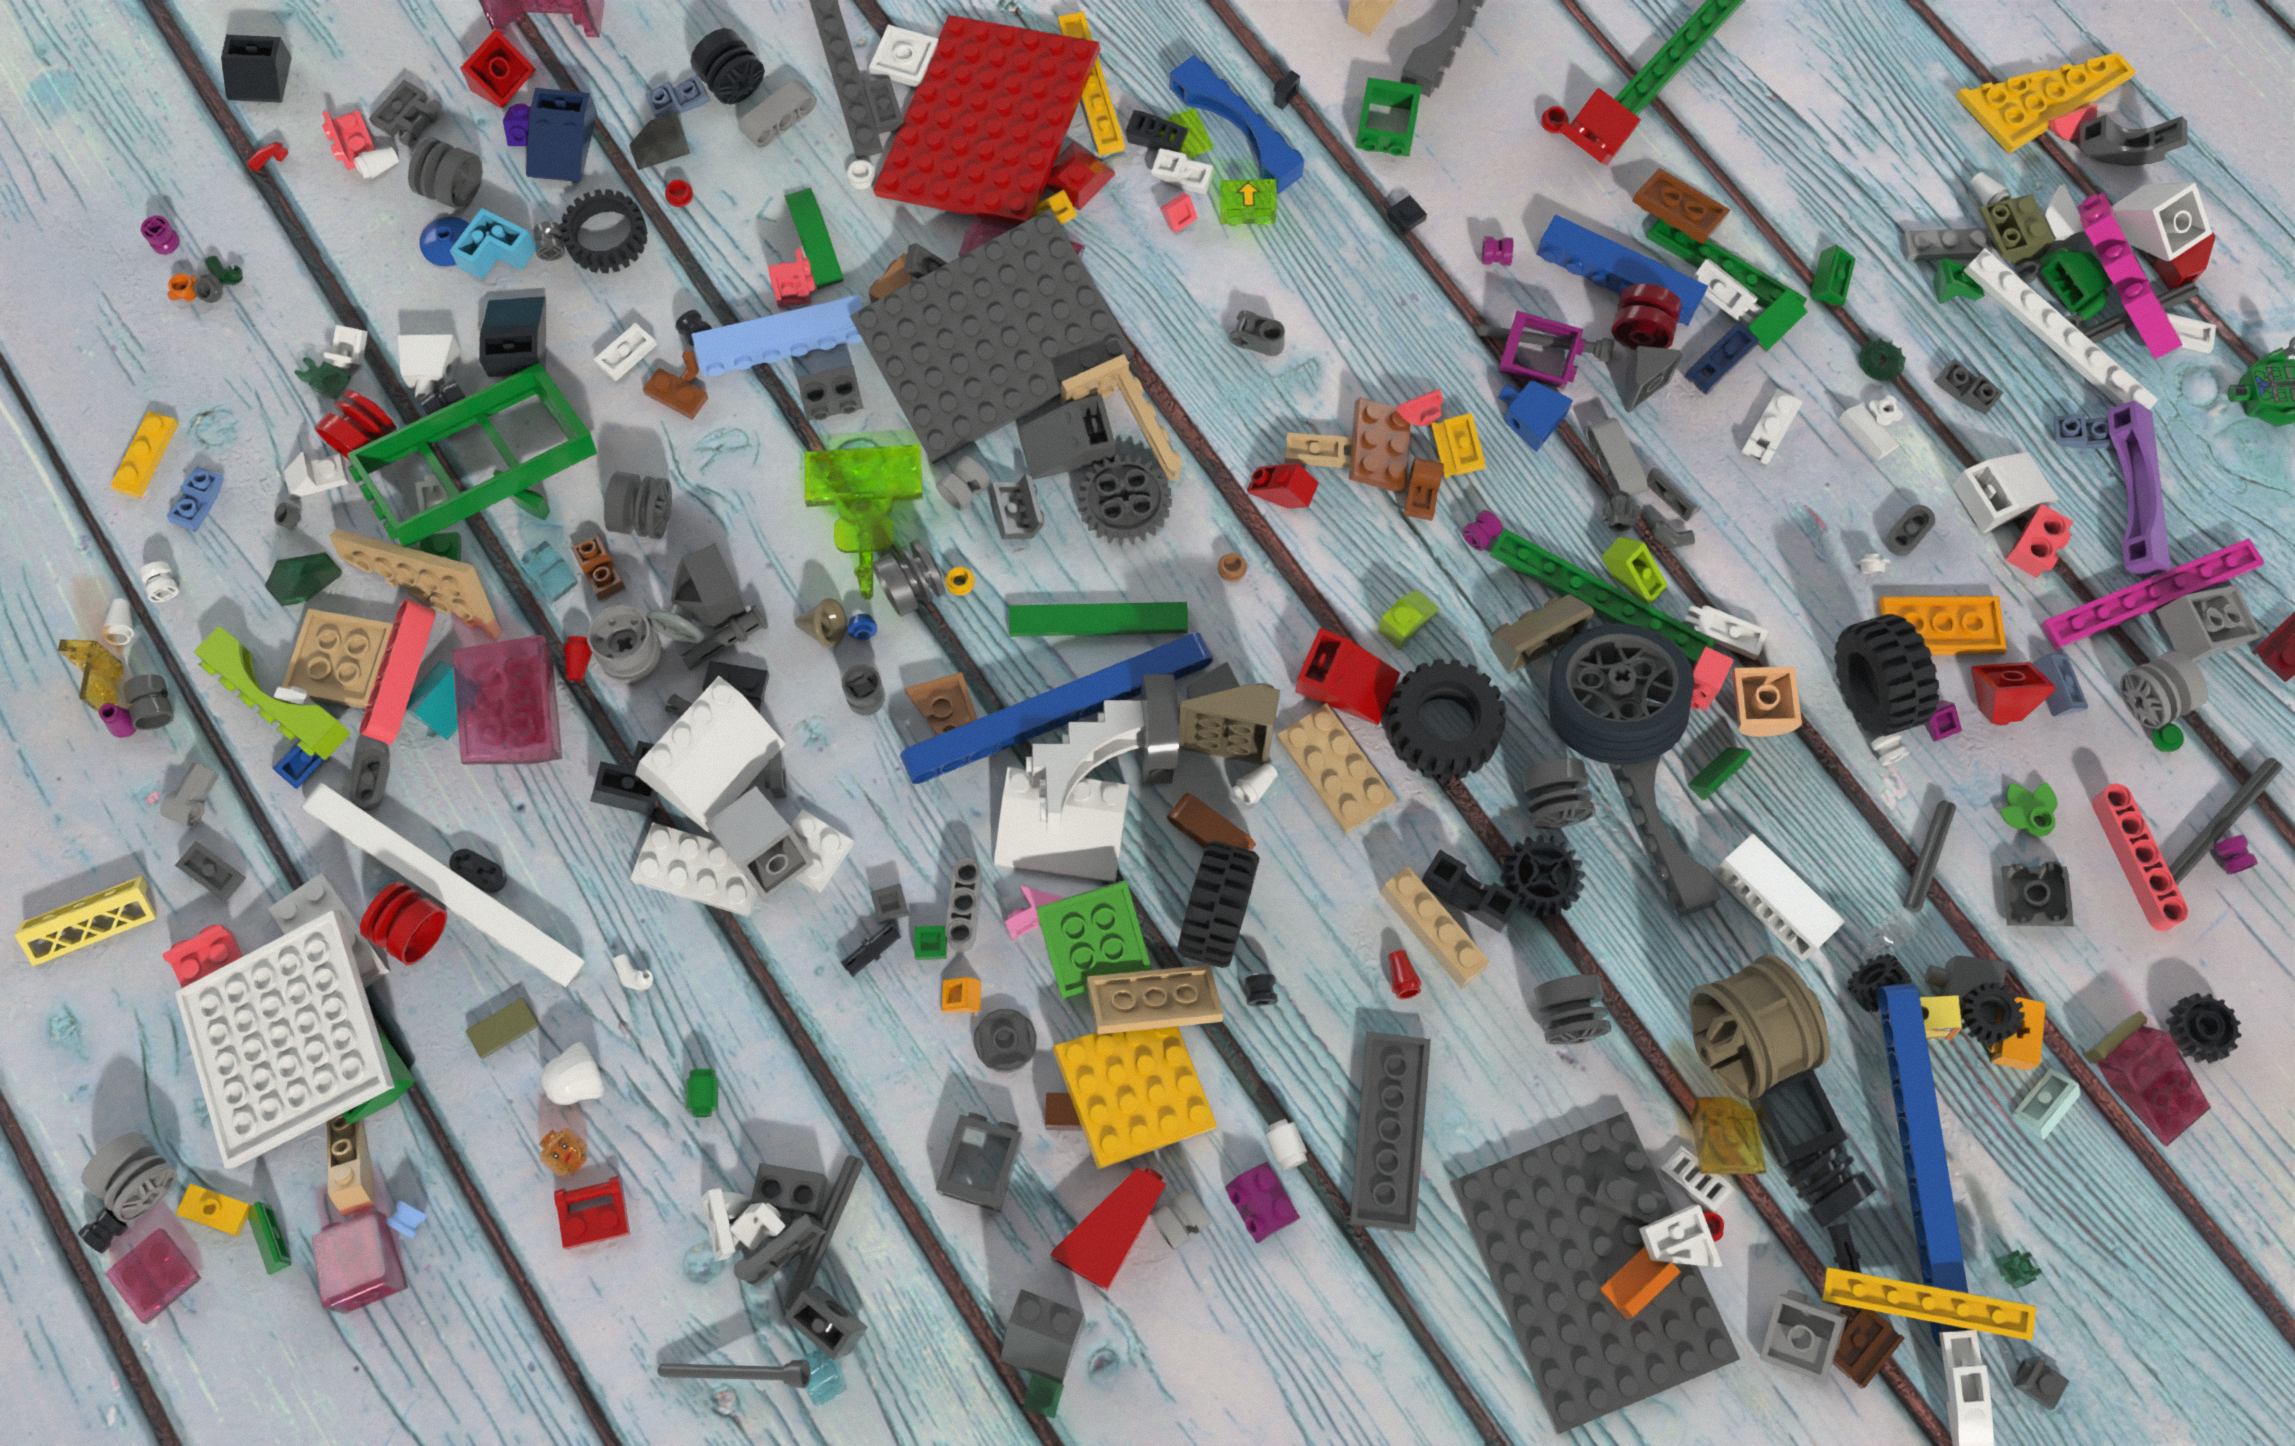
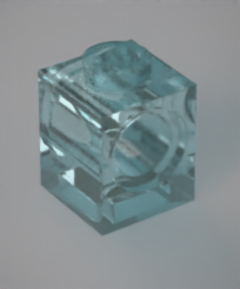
M814 1351L801 1359L807 1360L810 1364V1381L805 1390L814 1406L820 1407L847 1390L832 1360L825 1352L818 1354L817 1351Z

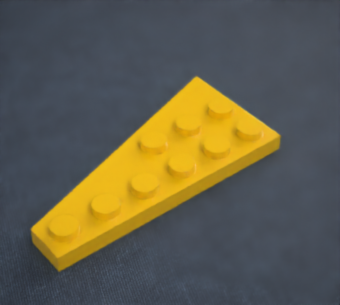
M2117 52L2088 59L2086 63L2074 66L2072 64L2062 65L2060 69L2053 71L2045 69L2011 77L2006 82L1994 85L1992 82L1982 84L1980 88L1973 90L1968 88L1961 89L1955 97L2010 154L2049 130V119L2091 104L2131 79L2136 70Z

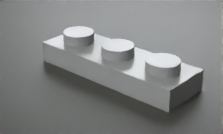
M1987 228L1905 231L1902 236L1906 261L1943 260L1944 258L1950 260L1975 259L1984 248L1991 254L1993 252Z

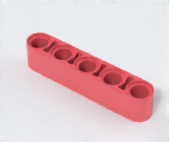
M404 599L401 603L359 729L361 735L389 745L395 740L436 615L434 609L409 599Z
M2111 784L2095 796L2092 804L2093 809L2149 924L2158 931H2168L2186 920L2188 916L2187 905L2132 793L2122 784ZM2108 797L2114 799L2117 806L2113 805L2109 801ZM2122 824L2129 829L2130 834L2124 831ZM2135 852L2139 853L2143 857L2144 862L2140 861L2137 858ZM2149 880L2156 884L2158 890L2152 888ZM2163 909H2166L2167 911H2169V913L2171 914L2172 919H2169V918L2164 914V910H2163Z

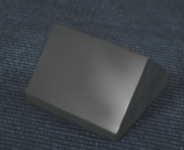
M1646 346L1637 347L1626 373L1624 410L1627 413L1670 383L1683 355L1680 350Z

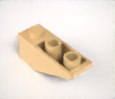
M340 1114L327 1121L328 1195L342 1216L375 1207V1188L363 1120L348 1124L343 1115Z

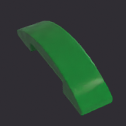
M808 188L784 195L805 255L809 258L811 273L813 274L817 289L843 282V275L812 189Z

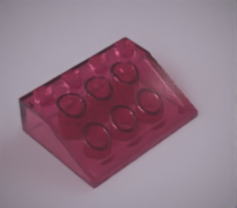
M543 635L452 650L460 755L463 765L535 764L563 759L552 648Z

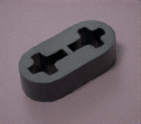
M466 848L459 849L450 857V869L485 892L496 893L502 890L507 882L505 871L497 863ZM469 859L470 863L473 866H475L474 870H471L467 867L462 868L459 865V862L461 860L467 861ZM483 871L491 875L495 872L498 878L495 882H488L481 874Z

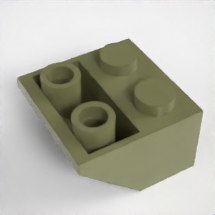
M2033 194L1979 208V212L2000 257L2015 265L2026 261L2038 260L2046 254L2055 241Z

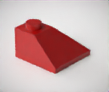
M1072 142L1056 158L1046 187L1054 193L1064 189L1073 207L1080 211L1115 175V171L1078 144Z
M2031 662L1971 667L1979 710L1991 723L1996 725H2007L2009 722L2022 721L2055 691V685Z

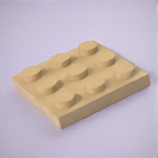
M308 608L282 688L290 689L291 686L307 691L311 700L366 709L393 623Z

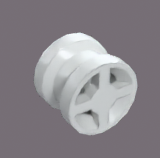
M1899 732L1888 736H1881L1871 743L1873 750L1878 751L1880 755L1879 761L1882 766L1897 762L1910 753L1907 746L1902 745Z

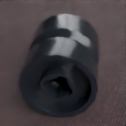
M452 379L439 387L440 392L438 394L430 392L418 399L427 415H430L466 397L456 381Z

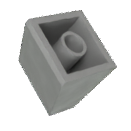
M756 786L705 823L717 842L763 901L814 864L792 828Z

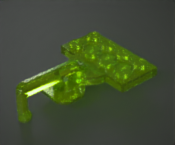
M920 444L804 452L806 507L836 505L840 518L834 524V543L836 548L843 553H859V566L854 569V575L857 577L861 596L867 601L871 600L874 596V570L871 564L873 562V552L888 549L894 540L893 521L889 517L894 501L923 499L922 451Z

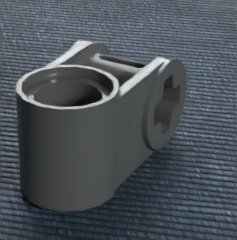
M1246 310L1239 312L1236 328L1230 332L1228 337L1232 344L1267 356H1277L1283 351L1285 329L1281 322ZM1271 336H1272V337H1276V339L1271 340V339H1268V337H1271Z

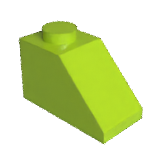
M1619 537L1601 556L1612 577L1647 605H1650L1668 586L1645 542Z
M1415 590L1401 597L1381 617L1378 632L1401 650L1440 608L1419 590Z

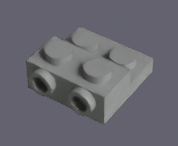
M1788 1290L1787 1295L1778 1294L1759 1359L1827 1383L1847 1316L1840 1314L1841 1307L1824 1301H1821L1820 1306L1806 1302L1808 1296L1797 1291Z

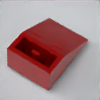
M1319 628L1297 678L1295 692L1323 704L1327 703L1328 706L1378 726L1401 673L1351 640Z

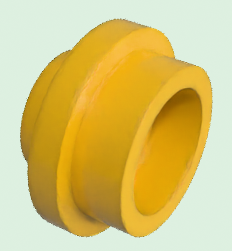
M955 567L945 577L947 590L957 596L968 594L975 584L973 573L965 567ZM958 579L965 580L963 585L958 586L955 584Z

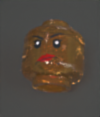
M563 1128L558 1133L552 1129L539 1143L543 1147L539 1156L540 1161L559 1177L567 1174L573 1176L589 1158L586 1154L588 1144L569 1128Z

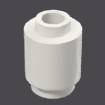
M1284 1119L1269 1126L1270 1132L1265 1136L1277 1164H1281L1283 1170L1294 1168L1307 1161L1305 1156L1307 1150L1295 1122L1288 1124L1287 1120Z

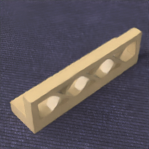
M1351 0L1347 24L1370 36L1397 0Z

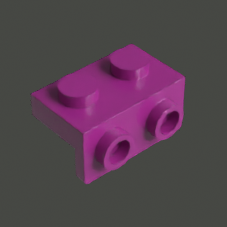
M1268 1162L1238 1175L1225 1186L1231 1203L1236 1207L1245 1223L1247 1231L1252 1235L1256 1243L1264 1241L1270 1235L1300 1219Z

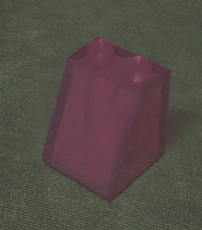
M373 1209L357 1212L353 1215V1220L343 1224L341 1222L328 1224L321 1228V1233L312 1236L320 1300L324 1309L347 1314L408 1288L390 1227L385 1224L387 1220L386 1215L376 1210L373 1211Z

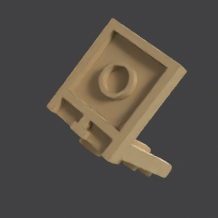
M1124 354L1061 382V406L1074 400L1102 395L1104 400L1119 389L1165 477L1169 481L1179 478L1182 467L1181 458L1177 451H1172L1168 445L1169 436L1163 426H1158L1155 420V409L1150 401L1146 402L1141 394L1143 393V387L1137 377H1132L1129 371V362Z

